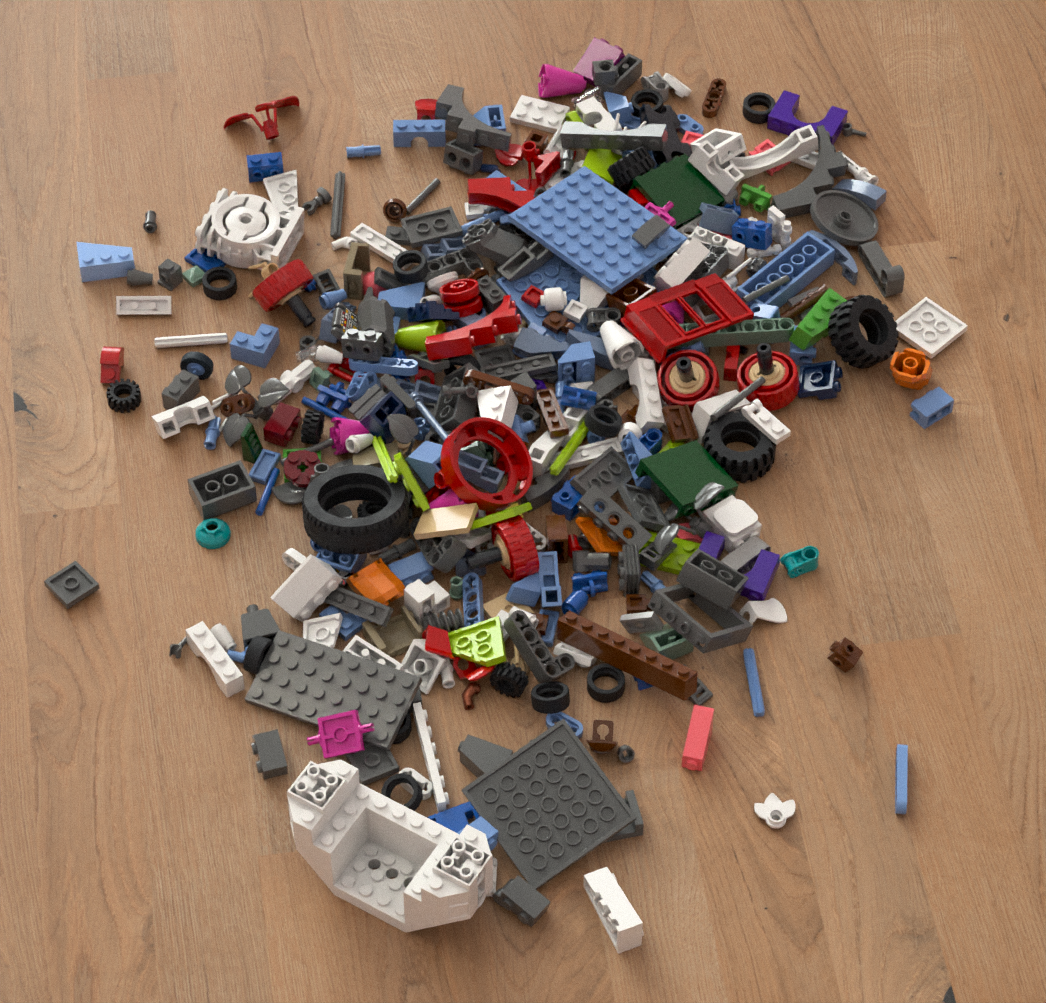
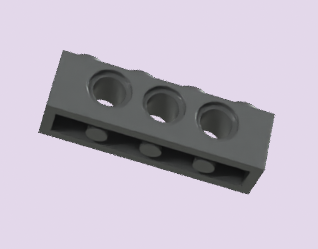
M595 484L576 504L578 510L583 515H589L593 519L592 522L598 528H603L608 532L607 536L614 542L618 541L622 546H627L628 544L635 546L637 544L638 550H640L652 537L646 529ZM594 505H601L603 512H596ZM608 518H615L617 525H611ZM623 531H630L632 538L624 537Z

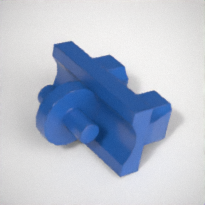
M339 381L336 385L331 384L329 388L319 384L317 388L319 392L316 399L317 403L326 407L329 401H333L331 409L339 414L345 408L352 406V403L349 402V397L345 395L346 389H344L345 385L343 382Z
M564 385L560 404L589 410L591 406L595 405L597 392Z
M594 570L591 574L586 575L575 573L571 577L572 592L582 590L586 594H590V597H595L597 592L608 591L606 571Z

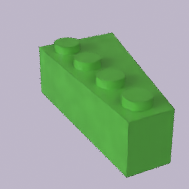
M829 288L799 323L789 341L804 351L817 343L821 338L827 337L830 330L828 323L831 320L829 319L831 313L836 306L847 300Z

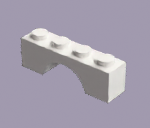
M637 357L628 368L630 385L637 386L639 390V407L635 416L636 424L640 427L642 433H646L652 428L660 429L664 424L654 360Z
M202 621L186 629L187 644L197 657L201 656L207 662L217 685L228 698L244 690L243 674L205 623Z

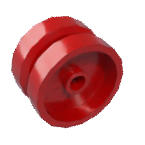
M474 279L454 280L439 288L440 298L444 302V309H452V312H459L460 318L473 315L483 308L482 298L478 295L480 293L479 284Z

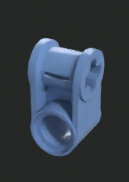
M356 371L350 385L345 392V395L353 403L359 400L369 388L377 384L375 372L368 371L364 373Z

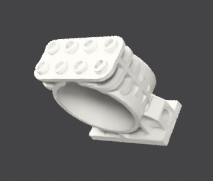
M223 188L221 191H218L215 202L210 204L209 212L203 216L202 224L196 228L195 236L197 241L195 248L199 254H203L207 248V256L213 257L216 254L217 258L224 263L238 268H248L263 262L268 264L273 262L280 269L288 263L304 234V208L297 207L295 212L287 209L277 210L273 203L263 197L252 194L238 195L236 191H232L228 197V189Z

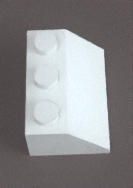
M310 554L270 598L293 618L303 622L312 615V612L325 601V598L338 587L343 579L330 564Z

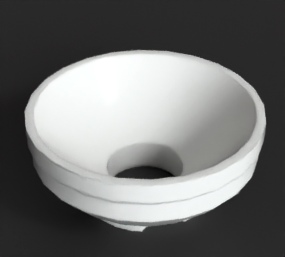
M456 271L442 274L429 280L426 286L430 291L440 294L439 288L448 282L458 280V274Z

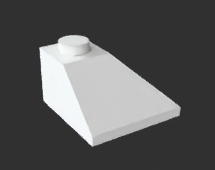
M413 639L401 664H403L404 669L413 675L421 677L420 690L425 694H429L446 659L443 656L425 651L426 639Z

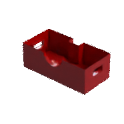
M740 345L727 346L724 381L736 382Z

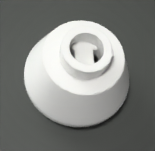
M632 422L622 424L618 431L620 443L629 431L638 439L642 437L643 434L640 427Z

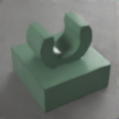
M315 367L312 370L309 383L316 390L319 384L327 387L331 383L329 379L333 374L329 370L323 371L320 367Z

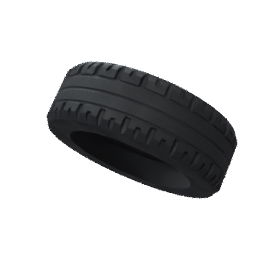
M349 465L329 470L315 478L303 494L302 511L305 531L317 545L335 553L356 555L381 550L400 538L408 526V492L399 478H397V483H389L384 470L379 467ZM355 500L373 501L385 506L381 511L362 518H341L327 513L329 509L338 504Z

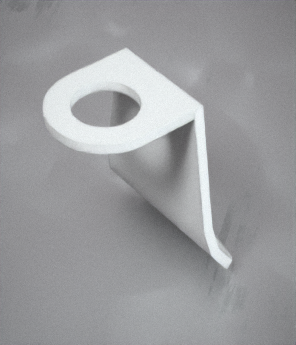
M775 598L765 601H748L739 612L743 616L748 611L751 624L757 618L774 623L787 622L786 611Z

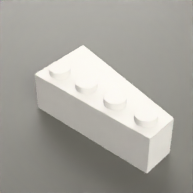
M607 867L584 875L583 887L617 953L619 954L642 944V936H644L643 922L618 885L615 875L611 874Z

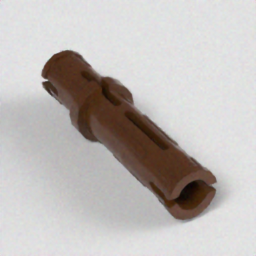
M823 284L814 292H809L804 299L781 313L780 318L794 319L815 305L828 290L826 285Z

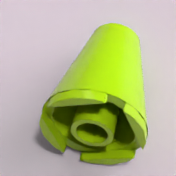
M434 320L400 328L395 333V343L401 348L417 352H427L425 347L426 336L442 334L443 331H446L445 323L443 320Z

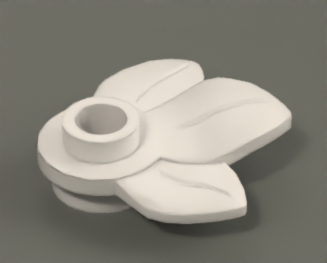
M771 793L766 798L764 804L755 803L754 810L758 817L766 821L768 826L771 828H781L785 825L786 819L795 813V801L788 800L782 803L774 793Z

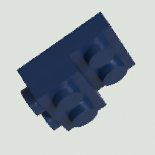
M437 301L415 303V307H409L407 310L408 319L411 323H426L434 320L448 322L460 319L459 312H452V309H444V304H437Z
M836 360L800 365L798 397L817 396L819 400L837 398V392H841L839 378L843 377L842 368L838 366Z

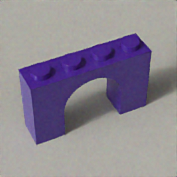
M784 90L768 115L767 129L789 136L793 131L810 124L816 133L817 126L824 125L825 130L830 134V142L834 145L842 132V128H844L843 124L847 122L848 111L831 106L825 118L816 123L801 122L794 117L799 108L800 95Z
M706 531L699 549L719 560L725 547V537ZM761 549L754 567L744 574L749 579L741 596L747 597L751 601L765 600L780 565L779 554Z

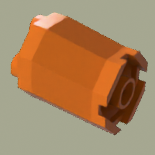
M911 348L904 349L902 353H899V351L895 352L890 363L895 383L916 390L923 389L925 385H928L933 370L930 366L931 362L929 359L926 360L925 354L922 351Z
M381 558L345 579L349 587L356 594L386 606L389 604L388 600L392 602L404 595V584L385 565Z

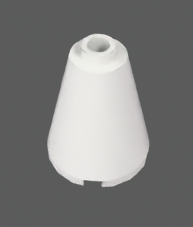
M606 321L600 327V334L613 368L626 370L637 357L639 358L641 354H644L642 343L615 321Z

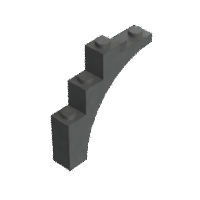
M448 84L436 102L435 117L446 120L445 130L457 133L456 143L470 147L477 144L508 152L512 133L491 127L475 118L463 104L464 88Z
M824 125L817 126L816 128L819 150L818 161L814 170L797 187L785 193L775 195L772 198L771 207L774 205L785 215V218L810 213V207L815 197L823 191L831 190L832 186H834L833 178L844 176L846 168H848L847 158H844L842 151L836 152L835 146L830 142V134L825 130Z

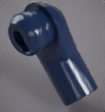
M481 165L482 172L492 174L497 170L502 173L497 165Z

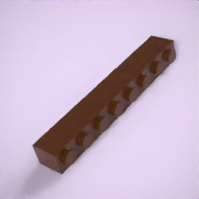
M572 611L567 612L557 620L558 640L683 701L697 692V671Z

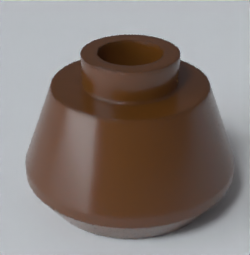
M392 198L384 204L383 214L391 222H400L402 218H405L407 208L403 201Z

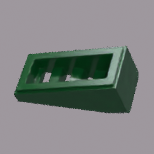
M247 423L240 435L242 455L244 461L255 464L263 447L253 424Z

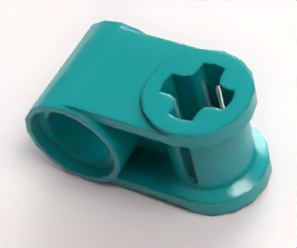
M806 546L802 549L786 553L781 557L780 562L788 570V576L795 578L817 569L819 551L814 546Z

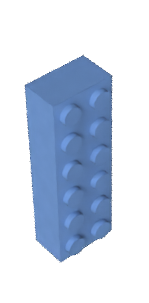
M807 231L737 288L736 294L742 300V297L788 275L790 278L789 282L746 303L749 308L754 303L781 308L788 302V299L798 294L833 265L835 249Z

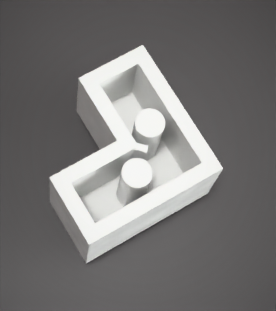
M418 579L408 584L404 589V605L408 611L413 612L416 623L422 626L425 614H428L431 619L432 613L438 615L441 611L450 607V594L435 580L425 585Z

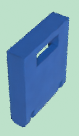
M466 802L427 818L457 833L465 828L466 825H469L468 819L473 818L474 815L476 820L479 818V815L471 803Z

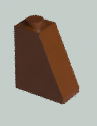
M546 515L547 552L557 551L558 563H568V534L565 515Z

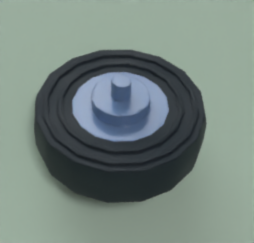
M192 351L186 353L180 363L181 370L184 369L197 375L199 380L208 379L214 367L213 361L207 355Z

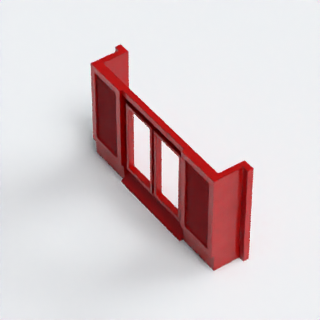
M714 273L697 280L693 279L649 295L648 298L628 304L624 317L620 321L642 343L647 352L659 364L664 362L667 349L739 322L752 320L754 313L729 285ZM697 293L720 320L706 324L683 298ZM677 301L699 327L685 332L662 305Z

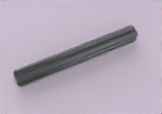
M342 171L335 174L330 236L334 237V239L341 236L346 177Z

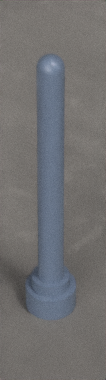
M416 391L410 393L409 396L416 403L415 407L421 412L441 439L445 441L448 434L425 407L421 394Z

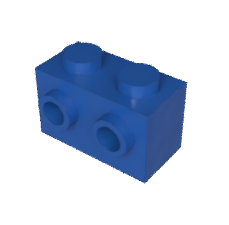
M281 152L246 155L249 183L261 182L264 178L284 173Z
M738 219L732 225V240L744 244L746 248L767 250L772 244V224L761 220Z
M575 475L569 481L567 480L558 493H554L551 498L552 512L558 515H565V519L570 522L580 512L576 504L582 498V495L569 483Z

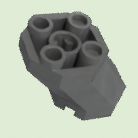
M489 218L480 224L471 225L467 229L468 233L462 239V243L467 249L492 259L500 267L524 246L528 247L525 239L498 228Z
M371 296L361 301L358 306V330L382 333L384 353L381 357L390 358L393 355L395 345L393 325L395 311L387 300L376 299L377 297Z

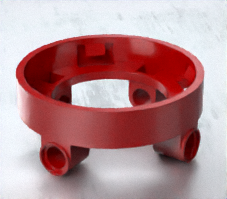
M471 418L460 424L445 439L441 449L442 469L435 473L434 483L438 489L450 487L467 504L477 503L479 510L485 511L487 516L510 507L528 491L533 477L532 460L526 445L510 427L492 418ZM488 430L491 431V432H493V433H495V434L498 435L499 437H501V438L503 439V442H502L501 440H499L497 437H495V436L489 434V433H488ZM475 441L485 442L494 447L502 455L497 460V469L504 471V475L508 474L505 488L493 494L483 493L473 488L465 480L459 468L458 456L461 448L467 447ZM519 481L521 482L519 486L520 491L517 495L513 494V491L515 490L517 482Z

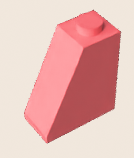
M694 705L682 756V767L689 770L702 771L713 730V708Z

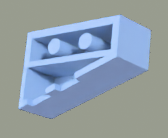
M76 242L82 282L126 277L127 270L135 269L132 247Z

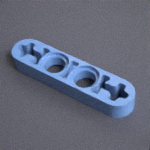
M380 357L378 361L349 358V368L352 371H373L375 373L412 376L419 371L418 362L411 359Z
M474 572L466 574L462 580L464 627L484 621L482 580ZM477 595L473 602H469L471 596ZM478 611L477 616L470 618L472 612Z
M897 744L895 814H906L908 745Z

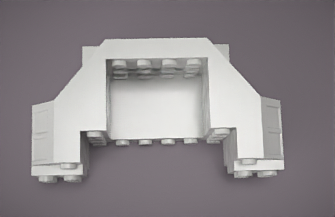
M342 760L321 764L310 761L287 791L290 825L296 849L334 895L405 933L471 919L493 888V854L490 852L485 833L466 825L463 831L458 834L360 784L358 768Z

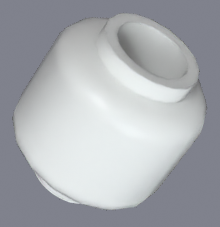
M560 287L545 289L544 295H540L541 306H545L548 312L563 310L564 306L567 305L566 291H563Z

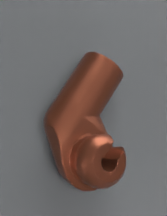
M476 682L469 683L462 693L465 710H472L474 708L472 697L474 694L481 692V686L478 683L476 684Z

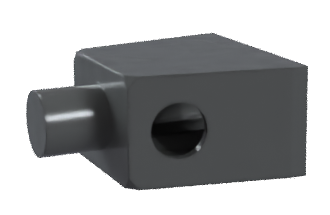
M252 604L246 608L247 613L241 615L244 651L245 647L250 644L255 636L259 635L274 640L278 630H280L269 609L259 610L257 605Z

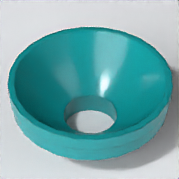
M209 518L197 526L195 536L200 546L206 549H218L228 543L231 531L224 520ZM215 524L218 527L215 530H208L207 526Z

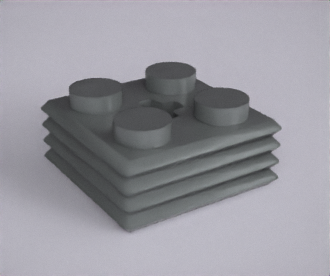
M623 545L622 552H618L619 564H617V574L620 575L619 591H623V596L626 598V594H639L641 570L638 545Z

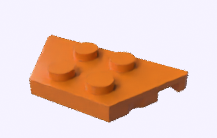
M578 517L575 520L596 552L611 553V556H618V552H622V545L618 541L614 542L607 536L608 532L603 528H598L592 522L593 519L591 517ZM608 518L611 525H617L616 519ZM623 531L624 537L632 538L630 531Z

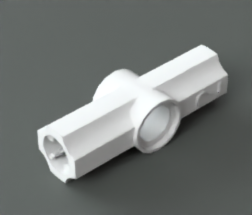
M305 360L292 371L286 370L281 375L280 381L289 388L290 392L277 403L290 393H298L302 389L304 382L311 377L312 370L315 368L311 360Z

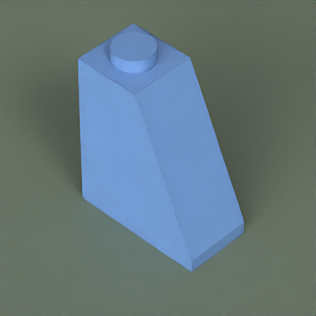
M425 282L379 292L378 300H387L395 311L396 317H401V320H409L408 308L415 307V303H420L421 298L425 297Z

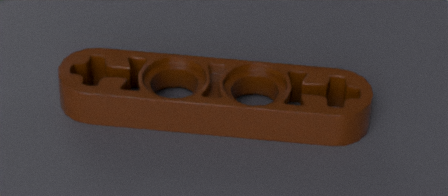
M467 370L463 377L465 386L468 383H473L475 387H478V390L511 385L519 404L530 405L535 397V392L530 387L476 370ZM486 383H491L494 387L488 386Z

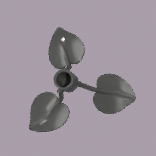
M237 365L230 371L225 381V389L229 394L236 395L241 390L243 393L250 394L244 388L251 382L252 376L249 369L245 366ZM276 378L266 380L260 387L259 400L254 398L255 405L252 409L254 414L244 413L240 416L238 413H234L226 420L223 435L227 445L232 447L241 440L240 435L247 423H250L246 417L254 419L259 417L264 421L269 420L273 414V409L270 406L290 392L289 388Z
M403 414L387 416L390 431L395 440L402 444L411 442L408 451L405 452L406 457L404 459L423 493L428 492L430 489L423 483L419 475L406 460L412 453L411 450L415 443L414 437L418 434L416 423L410 417ZM440 437L439 442L443 445L444 441Z
M350 458L331 466L326 463L316 464L314 466V475H311L309 484L329 470L353 465L352 459ZM291 481L272 487V492L276 498L286 504L301 503L306 487L294 486ZM343 504L332 507L327 511V513L337 517L353 518L350 508Z
M714 482L706 484L695 498L697 502L694 504V507L700 517L695 516L692 518L690 515L686 517L690 520V528L676 523H672L671 526H664L654 540L656 551L663 556L668 545L678 534L679 529L690 532L693 535L697 534L702 539L706 531L711 532L712 526L707 523L708 520L702 514L701 509L725 487ZM674 503L665 511L668 521L674 520L679 510Z

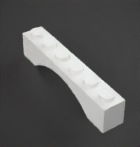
M810 124L793 131L785 140L769 150L746 157H733L718 166L721 169H725L733 164L745 175L743 179H746L819 150L818 137Z

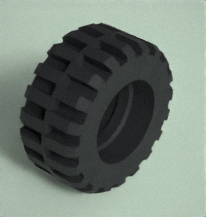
M858 295L841 303L834 308L829 318L831 320L828 323V328H830L828 334L832 340V347H835V352L842 357L844 362H849V365L859 369L869 368L887 360L893 355L898 344L899 331L896 329L897 322L893 319L894 315L892 312H889L886 304H882L881 300L878 298L874 299L870 295ZM859 323L864 327L868 341L863 336Z
M734 411L728 412L727 415H722L718 420L712 421L704 435V449L735 482L741 481V483H746L747 480L752 482L757 480L758 476L760 478L763 477L772 468L775 460L776 444L746 419L741 411L738 413H734ZM733 442H743L751 445L754 449L738 452L729 449L725 445Z

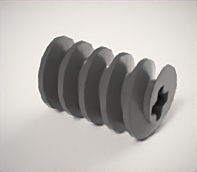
M459 608L455 609V614L448 610L447 616L441 611L439 618L436 613H432L431 619L428 614H425L424 620H422V627L425 631L430 625L446 630L449 633L452 629L464 628L463 616Z

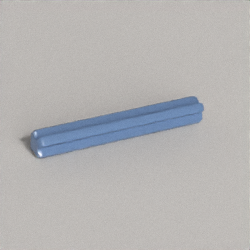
M746 648L743 651L753 713L755 717H762L765 714L755 653L752 648Z

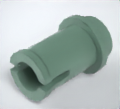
M454 576L450 580L451 588L449 594L452 599L460 600L463 597V581L461 577Z

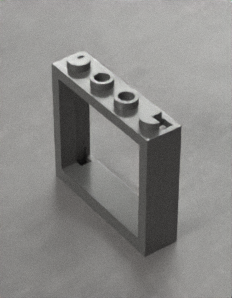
M681 584L655 590L648 604L652 611L703 654L745 642L753 628V625L732 607L728 610L721 609L712 601L701 598L698 593L694 595L693 590L686 589ZM689 598L721 625L724 630L710 633L674 602Z

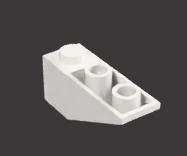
M699 226L696 227L689 237L690 240L695 237L701 243L726 247L729 258L728 268L731 270H735L744 261V244Z
M547 430L531 445L528 451L532 460L534 476L544 475L565 436L550 438Z

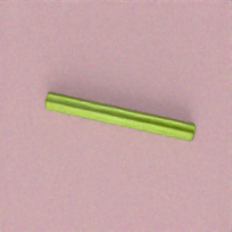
M584 420L550 466L551 475H559L587 435L589 430L585 426Z
M374 436L372 444L389 483H397L399 476L393 466L394 464L381 436Z

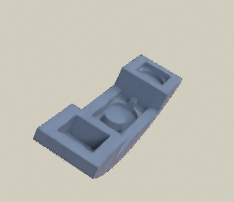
M814 230L808 231L835 249L834 260L843 268L842 276L854 286L857 282L858 270L850 253L840 243L827 235Z

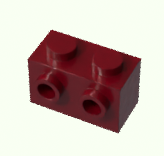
M280 402L263 428L264 441L285 447L293 439L296 429L300 428L303 418L301 417L300 409Z

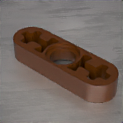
M720 78L712 80L702 105L703 116L713 118L717 115L726 92L725 80ZM710 97H718V99L713 100Z

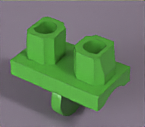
M744 183L739 197V204L747 206L749 203L754 204L753 208L755 211L761 213L764 209L768 210L771 207L772 195L765 192V186L762 184L756 188Z

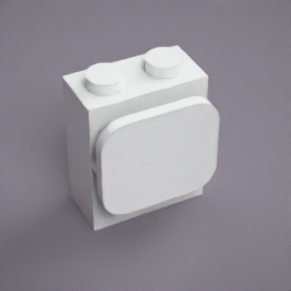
M733 495L702 513L708 520L707 523L712 526L711 532L725 537L724 548L729 554L752 536L760 537L762 525L758 521V515L743 500L736 499Z

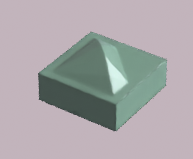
M197 265L182 273L183 279L192 287L202 283L204 272Z

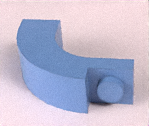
M557 551L537 552L539 557L538 574L541 589V607H562Z

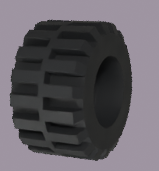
M642 146L609 166L607 171L617 187L623 188L631 183L636 176H642L654 168L655 162L646 148Z

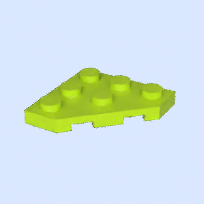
M499 616L448 633L452 655L486 667L507 661L502 621Z

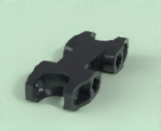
M642 104L639 110L640 124L646 121V125H667L668 141L664 151H652L656 163L660 166L664 162H670L675 156L680 157L684 154L690 157L692 154L690 145L688 143H681L677 135L680 130V122L670 105H663L660 113H657L649 104Z

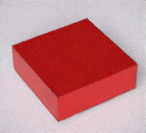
M531 285L521 296V300L537 308L541 304L540 295H544V291Z

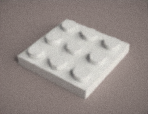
M927 297L895 321L897 322L896 329L899 331V337L919 351H922L930 359L966 332L968 327L964 322Z

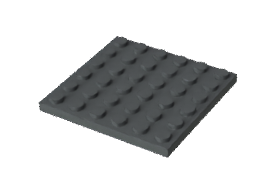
M565 719L553 725L462 789L463 794L478 815L499 831L497 841L527 883L536 890L637 820V817Z

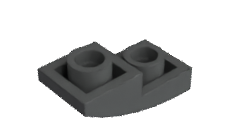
M655 215L632 235V239L646 249L656 238L659 239L670 228V225L658 215Z

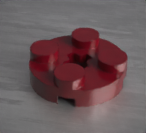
M307 450L290 452L284 462V476L286 479L291 481L296 487H308L311 475H314V466L321 463L318 455ZM304 465L308 469H305V472H301V469L297 468Z

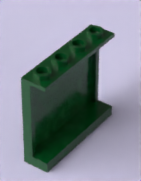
M686 154L680 157L675 156L670 162H664L658 168H652L646 174L636 176L629 189L638 188L649 202L658 207H664L668 201H671L674 207L667 213L675 219L676 224L673 228L676 230L703 214L699 209L701 202L721 207L725 201L711 182L688 161L689 157Z
M697 440L642 458L635 471L639 478L648 475L679 508L675 516L676 519L684 516L687 517L697 512L694 504L697 502L695 498L706 484L714 482L723 485L725 488L703 507L701 511L714 506L731 495L735 497L739 486Z

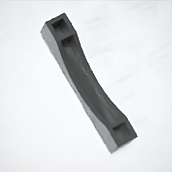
M565 121L560 132L562 148L635 150L644 146L647 151H664L668 141L666 124H648L630 130L607 131L590 127L583 122Z

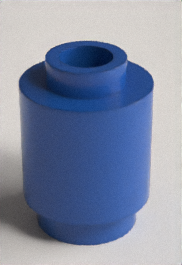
M582 590L573 591L562 603L561 609L563 614L572 611L579 615L588 604V595Z

